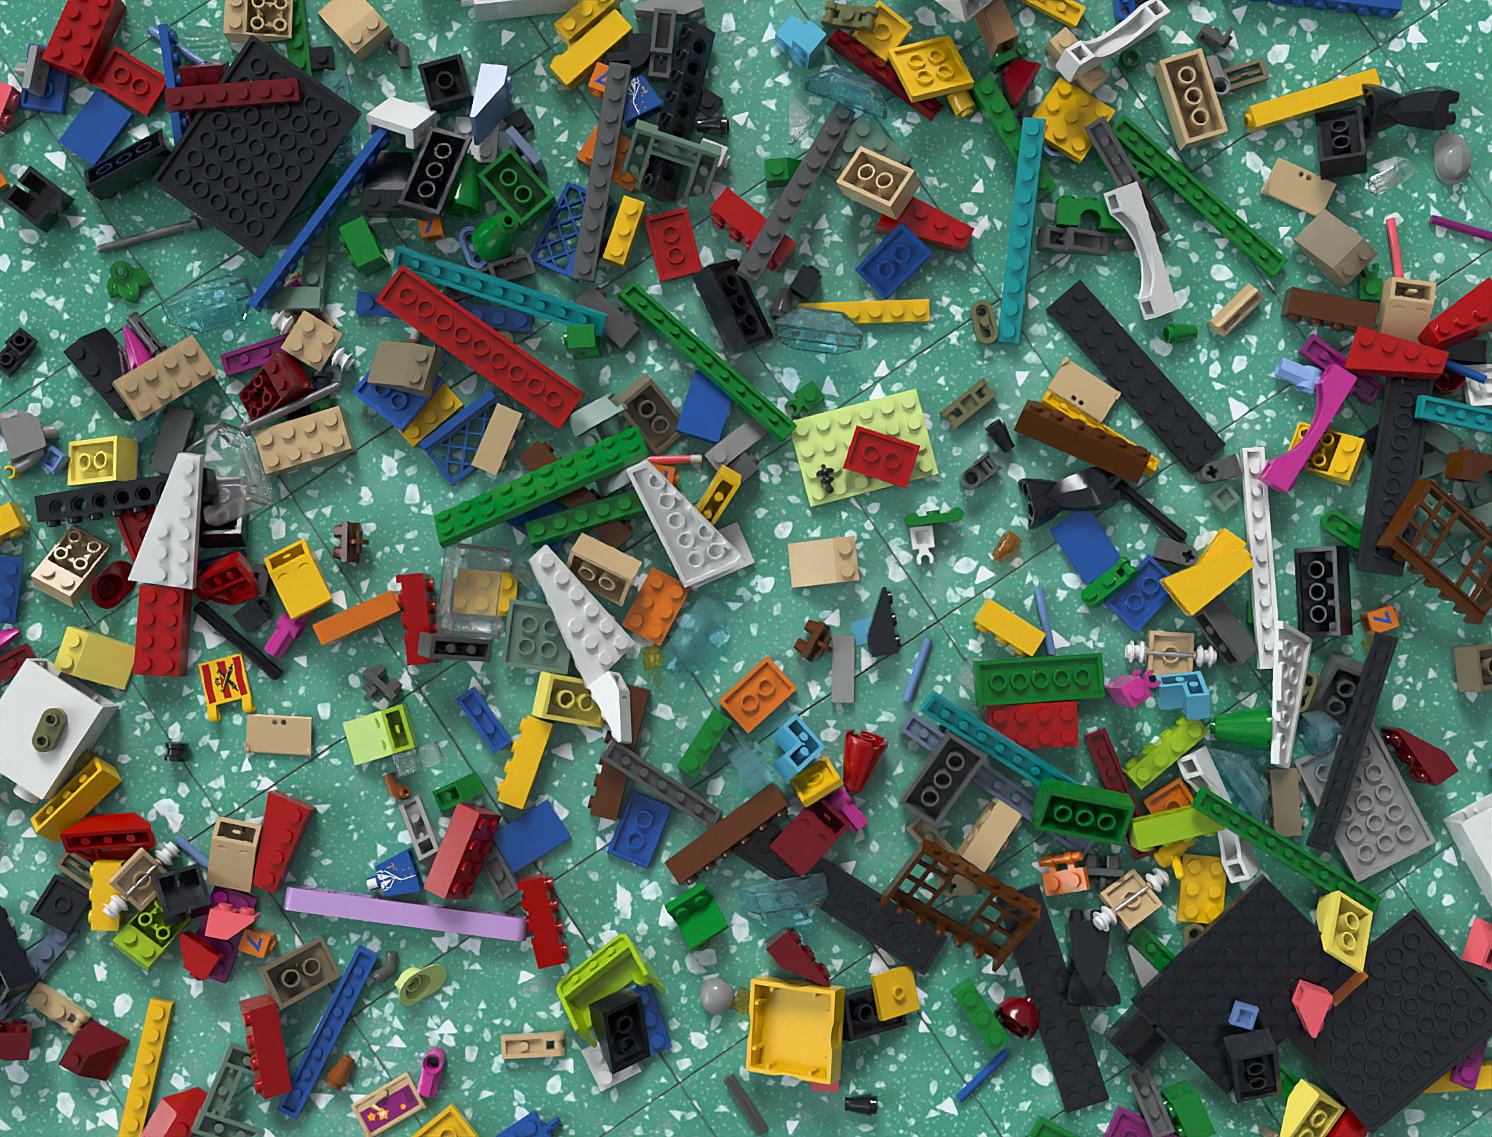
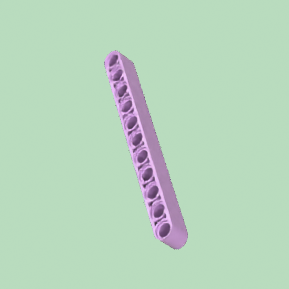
M299 885L287 886L284 909L289 911L513 941H526L528 928L526 923L527 916Z

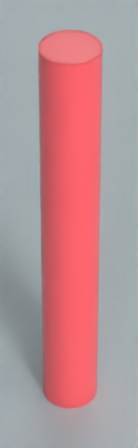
M1395 218L1386 219L1394 277L1404 278Z

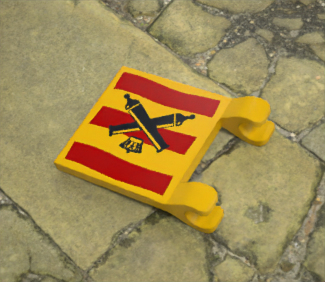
M243 653L198 664L207 703L208 720L210 722H218L222 719L218 705L242 699V708L245 713L256 711Z

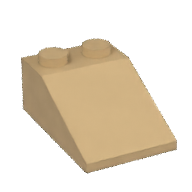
M332 0L317 12L360 63L393 36L388 24L366 0Z
M855 536L787 544L792 588L859 581Z

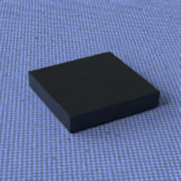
M55 874L30 912V915L72 935L92 903L89 900V891Z

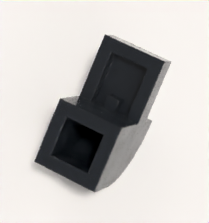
M650 33L628 34L629 51L607 53L608 65L609 62L631 65L632 76L645 71L650 64Z

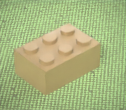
M862 146L859 147L836 181L843 196L895 220L899 218L921 185L915 170Z
M581 533L571 549L566 567L587 590L622 607L633 588L642 562L591 536Z
M993 796L956 852L983 872L987 868L990 870L997 860L995 856L998 851H1003L1009 843L1008 836L1012 831L1015 832L1021 825L1022 820L1020 818L1022 815Z

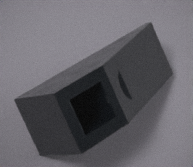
M882 587L866 635L870 657L898 653V648H901L899 634L895 635L893 627L897 626L895 613H891L889 605L893 604L891 591H887L886 587Z

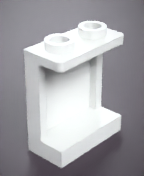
M390 97L367 114L368 134L373 135L379 127H383L406 135V147L415 149L424 142L430 126L437 128V111Z

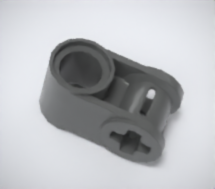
M989 451L960 475L959 484L963 489L972 490L1002 469L989 456ZM966 474H972L975 477V484L967 483L965 479Z
M1232 454L1202 465L1196 470L1195 475L1199 483L1206 485L1241 476L1242 472L1236 454Z
M1159 536L1152 557L1155 560L1185 568L1194 565L1198 561L1199 554L1192 546ZM1188 552L1187 556L1190 557V560L1185 561V557L1182 554Z

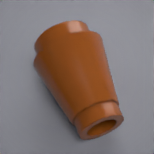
M343 1054L342 1058L326 1075L327 1080L325 1083L341 1091L343 1086L346 1087L355 1060Z

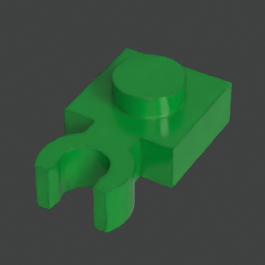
M1026 43L1014 50L1011 49L1007 52L1002 50L995 54L990 65L993 73L995 74L1004 69L1007 64L1012 65L1015 59L1026 57L1028 55L1027 52H1029Z
M1378 263L1372 265V271H1368L1366 266L1360 272L1363 278L1357 279V300L1379 302L1382 300V278H1376V274L1379 271Z
M811 380L794 393L797 400L788 401L784 407L787 409L791 405L795 406L796 412L791 415L795 418L800 414L801 408L804 407L808 412L824 400L825 396Z

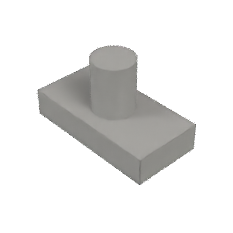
M30 45L27 63H17L15 72L18 76H24L23 89L36 96H44L49 66L41 59L45 50L37 45Z

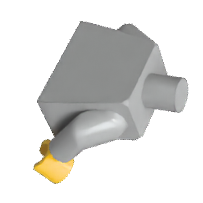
M19 409L9 410L0 414V427L11 464L15 463L14 465L4 467L5 471L13 470L12 476L8 478H19L21 472L32 467L44 456V452L47 451L45 440L58 437L55 424L41 427L39 417Z

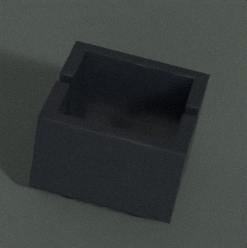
M31 165L18 179V182L30 189L28 193L14 184L2 199L29 222L46 233L58 221L59 217L56 215L58 213L63 215L75 200Z
M199 863L179 868L178 882H175L174 870L153 876V888L165 927L186 921V916L188 915L190 919L209 914L212 903Z
M1132 1004L1103 1035L1141 1073L1173 1041L1135 1004Z

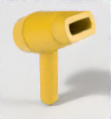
M1183 840L1175 841V844L1172 846L1160 847L1154 853V858L1163 868L1172 865L1176 878L1183 880L1185 874L1180 857L1190 847L1195 845L1196 842L1195 840L1184 842Z

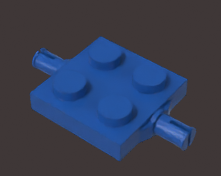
M533 1110L496 1137H553L552 1131L562 1125L561 1120L559 1121L560 1118L557 1116L546 1124L539 1117L536 1110Z

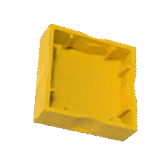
M765 975L751 979L749 1004L750 1032L747 1040L746 1071L775 1076L789 1075L800 1080L829 1085L840 1080L845 987L835 985L826 987L814 982Z

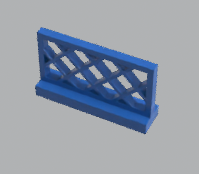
M568 181L531 254V258L534 263L568 277L573 282L579 283V280L572 279L577 247L568 250L566 240L574 237L579 238L580 230L578 231L575 221L582 219L583 213L574 217L571 207L581 203L584 207L586 197H583V194L586 195L587 189ZM571 189L579 192L581 199L569 203L567 197ZM609 198L604 231L617 206L612 198ZM568 209L571 218L559 222L558 215L560 211ZM573 223L575 232L564 236L561 227ZM558 228L561 238L550 242L548 238L550 231ZM563 242L566 252L554 256L551 246ZM549 248L550 258L545 260L537 258L541 250ZM567 256L569 263L566 269L563 270L558 267L556 260Z
M491 390L487 391L419 442V445L426 451L451 485L476 468L471 465L472 463L465 462L466 449L478 450V448L467 447L468 434L481 435L482 441L486 421H490V418H486L487 409L493 404H501ZM482 412H484V418H483V417H477V416L480 415ZM473 419L483 420L482 433L470 432V421ZM465 425H467L466 431L460 430ZM521 430L520 432L516 431L513 436V439H515L523 432ZM456 432L466 433L464 446L451 445L452 435ZM449 438L448 444H444L443 442ZM439 445L447 446L446 460L438 459L432 450ZM451 447L463 449L462 462L449 460ZM440 461L446 462L445 468L440 463ZM448 463L462 464L460 474L454 479L447 472ZM464 465H470L469 468L463 471Z

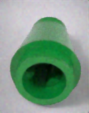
M1169 323L1168 326L1163 328V340L1165 343L1174 345L1197 338V326Z

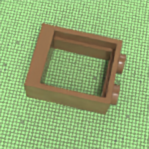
M993 0L973 16L992 59L995 54L1002 50L1007 52L1013 49L1019 36L1004 0Z

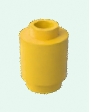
M967 89L947 94V100L957 117L962 116V118H966L974 112L973 108H975L976 104Z

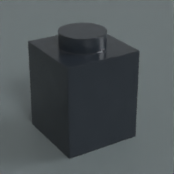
M803 264L789 286V290L793 292L792 294L808 302L821 282L822 276L820 271L811 265L807 267Z
M253 598L233 614V617L246 632L253 633L268 621L273 614L270 612V605L264 599Z

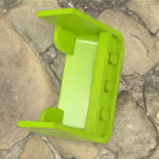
M619 934L562 978L556 988L575 1032L593 1048L598 1045L591 1032L593 1026L588 1004L621 990L632 980L639 986H646L652 983L662 994L666 992L654 968L626 934Z

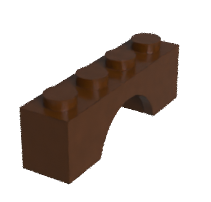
M1461 448L1459 452H1449L1445 479L1460 483H1477L1486 472L1492 475V455L1486 453L1474 454V450Z

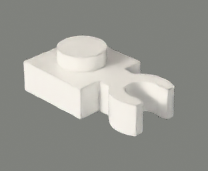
M932 525L909 528L912 550H919L916 556L917 565H921V557L924 555L928 557L929 564L933 563V555L929 552V548L935 547Z

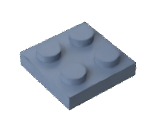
M513 126L508 128L505 132L508 136L506 141L519 156L521 155L522 160L533 172H536L539 176L544 174L546 169L541 157Z

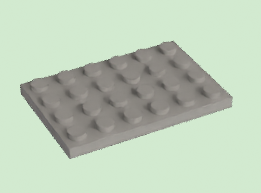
M1373 722L1371 723L1333 840L1352 879L1357 883L1436 842ZM1340 737L1292 762L1294 768H1297L1298 772H1300L1301 781L1316 810Z

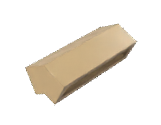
M1250 283L1247 284L1207 324L1217 334L1225 337L1264 300L1259 289L1254 288Z

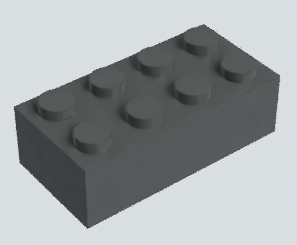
M947 729L900 795L899 804L937 828L984 763L988 754Z

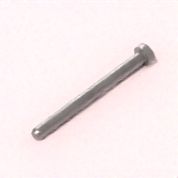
M194 215L188 221L100 244L97 246V251L105 253L193 228L195 231L202 230V224L198 215Z
M336 381L249 423H246V421L240 422V427L245 436L248 437L252 435L251 431L339 391L343 386L340 381Z

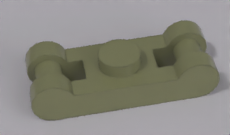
M827 1L825 6L826 13L822 16L821 24L831 28L873 32L875 26L873 21L877 17L879 9L871 5L864 7ZM835 13L839 14L838 18H833Z
M984 378L939 413L943 419L946 418L950 422L949 426L952 430H955L997 395L994 390L991 391L986 385L988 382ZM978 390L984 395L982 399L976 395ZM956 408L962 414L958 418L952 412Z

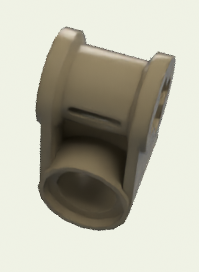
M957 873L950 881L953 886H950V890L948 891L945 888L942 892L947 897L980 894L982 889L979 885ZM941 877L938 879V881H937V887H938V888H939L940 885L944 882L945 879H943V878H941Z

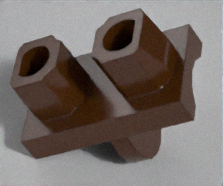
M342 521L341 525L334 526L335 538H341V546L334 547L333 557L340 559L341 562L359 563V553H362V545H369V540L363 539L360 523Z
M808 620L804 630L812 635L808 642L799 638L794 648L801 653L800 656L810 662L813 661L816 655L822 657L826 650L832 653L833 648L828 646L832 638L827 635L831 627L822 621L818 623Z

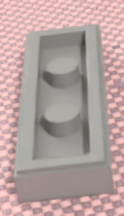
M832 636V703H854L855 636Z

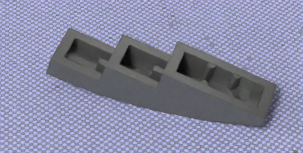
M530 252L487 263V266L475 269L476 271L512 283L536 274ZM446 286L449 298L454 302L475 296Z

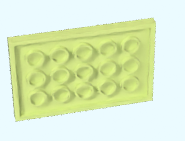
M916 389L793 420L798 426L791 433L810 508L895 486L843 469L856 426L920 446L909 482L939 474ZM822 464H825L826 468L834 469V473L829 475L834 477V481L831 483L834 491L831 494L826 492V485L820 483L823 477L816 476L817 471L822 470Z

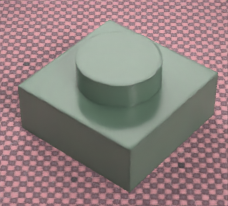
M1228 482L1223 483L1208 495L1209 499L1221 513L1227 511L1241 499Z

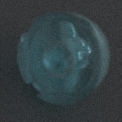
M1318 710L1307 711L1299 715L1298 731L1299 735L1304 734L1306 741L1303 742V745L1308 753L1312 756H1317L1331 751L1337 744L1338 733H1340L1338 722L1333 720L1327 713Z

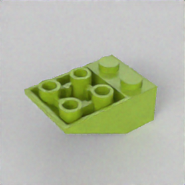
M407 703L343 723L355 766L420 746Z
M155 897L142 912L138 911L112 940L113 946L149 973L168 952L192 919L188 915L186 916V921L165 927L157 898Z

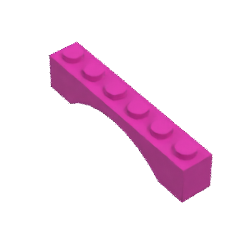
M1337 364L1326 367L1316 384V411L1307 433L1290 451L1269 460L1257 478L1259 481L1279 493L1292 490L1297 482L1295 478L1299 471L1302 472L1309 463L1307 460L1309 455L1314 453L1320 446L1319 439L1330 430L1332 418L1343 409L1344 404L1342 402L1356 388L1354 384L1357 380L1356 376Z

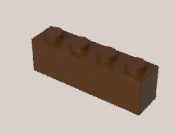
M1291 287L1285 291L1280 317L1287 318V321L1292 323L1308 322L1309 326L1322 327V325L1331 327L1330 330L1336 332L1352 331V334L1355 335L1358 326L1375 330L1379 304Z

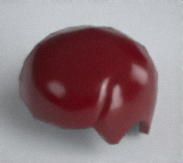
M1444 368L1438 380H1434L1433 391L1441 395L1452 394L1463 386L1466 377Z

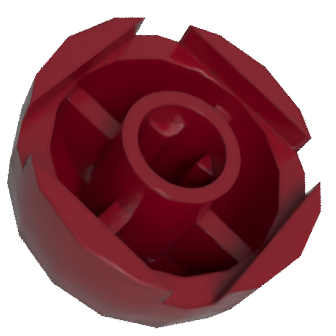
M1019 996L1005 998L994 1011L996 1019L1000 1016L1004 1020L1001 1024L1019 1038L1028 1036V1041L1033 1038L1040 1026V1016L1035 1008L1036 1004L1026 996L1024 998Z

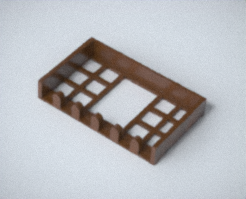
M1434 479L1417 480L1376 546L1378 548H1392L1396 551L1392 556L1395 560L1408 562L1410 564L1408 568L1410 573L1425 577L1423 585L1429 588H1438L1440 590L1438 598L1444 601H1453L1455 603L1453 611L1459 614H1466L1463 619L1464 623L1481 625L1485 615L1492 606V561H1489L1482 554L1486 546L1492 549V532L1485 527L1482 521L1473 517L1468 508L1461 506L1452 494L1444 491L1440 487L1439 482ZM1428 493L1438 501L1433 510L1423 502ZM1442 506L1453 514L1448 523L1438 515ZM1419 507L1430 515L1423 527L1412 519ZM1434 519L1444 527L1437 540L1426 532ZM1456 519H1458L1482 542L1455 584L1430 561ZM1408 524L1419 532L1411 545L1401 537ZM1423 537L1433 545L1426 557L1416 550ZM1478 558L1488 566L1481 579L1471 571ZM1467 576L1477 583L1470 597L1460 589Z
M923 838L922 842L891 883L882 892L880 906L883 908L890 899L897 902L896 911L900 915H903L907 909L916 913L915 922L919 926H923L927 920L936 925L935 934L938 937H942L946 931L955 936L954 945L957 948H961L965 942L974 947L973 956L976 959H981L984 953L993 958L992 971L995 973L1039 921L1041 905L1034 899L1024 896L1015 888L1005 885L996 877L986 874L974 864L967 863L955 853L948 852L936 842L929 841L926 838ZM924 854L934 859L931 864L921 859ZM939 862L952 871L948 875L935 868V866ZM917 864L926 868L919 879L910 874ZM931 872L945 879L938 889L924 882ZM957 873L991 892L965 926L931 907ZM906 878L915 883L909 893L899 888ZM920 886L933 893V896L927 903L913 897ZM995 896H998L1008 902L1009 905L1005 908L992 900ZM988 905L1002 912L995 922L981 915ZM1015 906L1027 913V916L1022 918L1011 910ZM1006 916L1020 923L1013 933L999 925ZM977 919L990 926L983 936L969 929ZM995 930L1009 937L1001 947L988 940Z

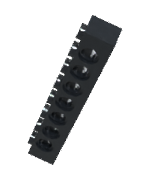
M698 22L682 24L658 123V131L688 141L691 138L716 34ZM651 154L642 193L660 202L675 201L684 165Z
M203 468L201 503L210 502L212 497L219 496L216 473L213 469ZM170 474L34 496L37 522L47 524V527L61 526V522L66 521L69 524L82 523L84 518L101 520L104 519V515L111 514V517L124 516L126 511L143 513L147 512L146 508L154 507V510H156ZM148 490H150L151 496L147 500L146 493ZM126 494H129V501L125 503L124 498ZM107 497L108 503L104 507L103 501ZM86 501V508L83 510L82 504ZM64 504V505H65V511H64V513L62 514V513H61V507H62V505Z

